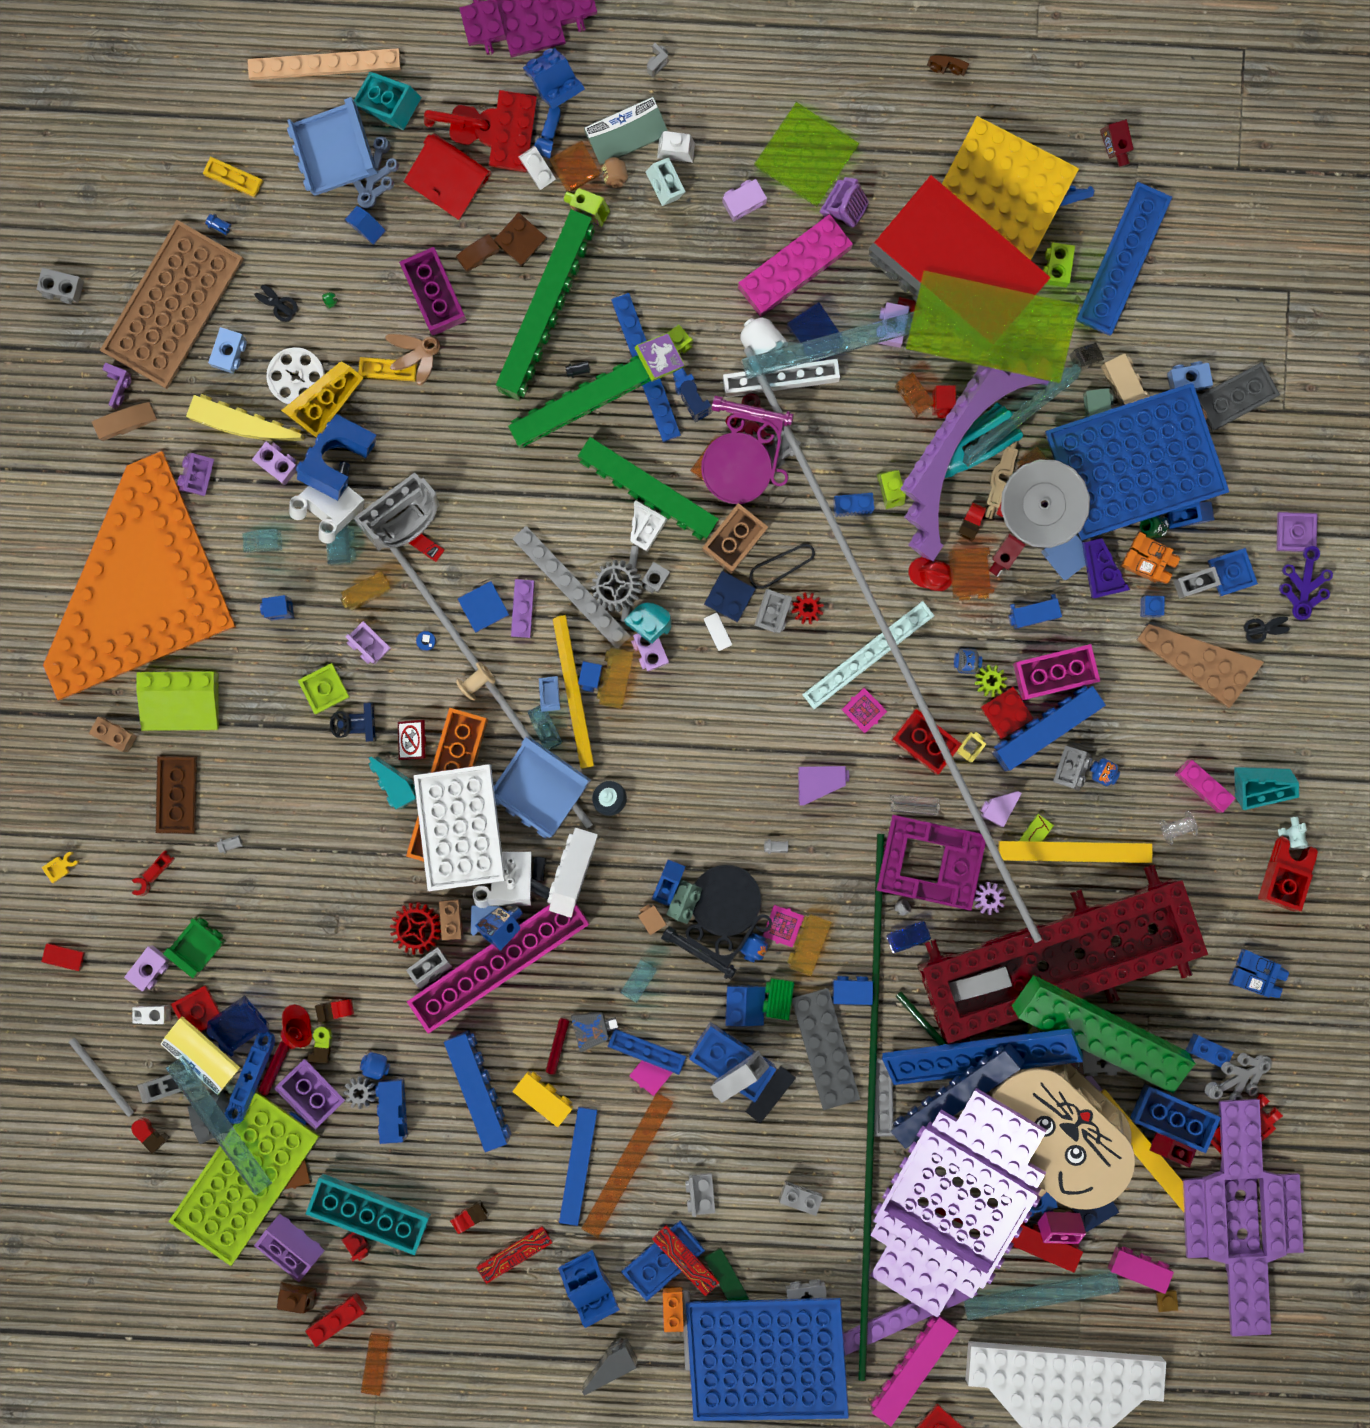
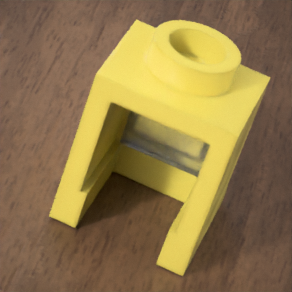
M970 732L962 741V745L957 750V753L968 762H973L986 745L983 742L984 738L977 732L974 734Z

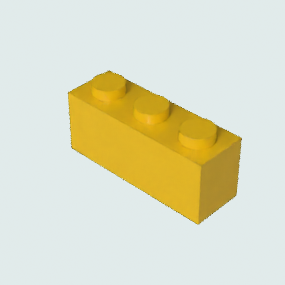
M527 1071L512 1092L556 1127H559L573 1109L572 1101L564 1095L560 1097L555 1093L557 1090L551 1084L545 1085L540 1081L542 1078L537 1073Z

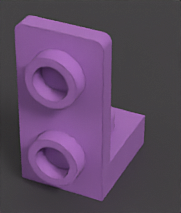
M105 363L102 370L108 373L107 377L118 381L109 402V406L117 409L123 403V393L131 383V374Z

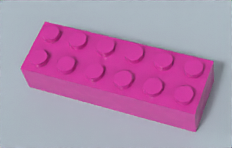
M829 214L738 282V289L761 318L852 249L853 244Z

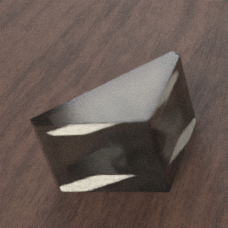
M1097 343L1077 348L1069 355L1077 373L1104 360Z

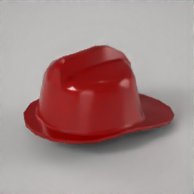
M924 557L916 558L911 562L908 570L910 580L914 584L933 591H944L953 582L954 574L951 567L936 559L931 561Z
M292 1004L287 1006L282 1013V1041L290 1049L306 1047L312 1040L309 1014L300 1005Z

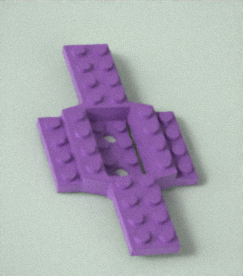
M1260 1100L1219 1101L1222 1155L1220 1171L1203 1178L1182 1179L1186 1257H1207L1211 1260L1225 1263L1228 1276L1230 1334L1232 1336L1271 1335L1268 1262L1284 1257L1287 1253H1304L1300 1175L1298 1173L1276 1174L1263 1170ZM1258 1178L1260 1185L1263 1251L1260 1249L1256 1183ZM1238 1190L1245 1191V1198L1243 1200L1235 1198V1193ZM1246 1229L1247 1237L1239 1239L1237 1237L1238 1230Z

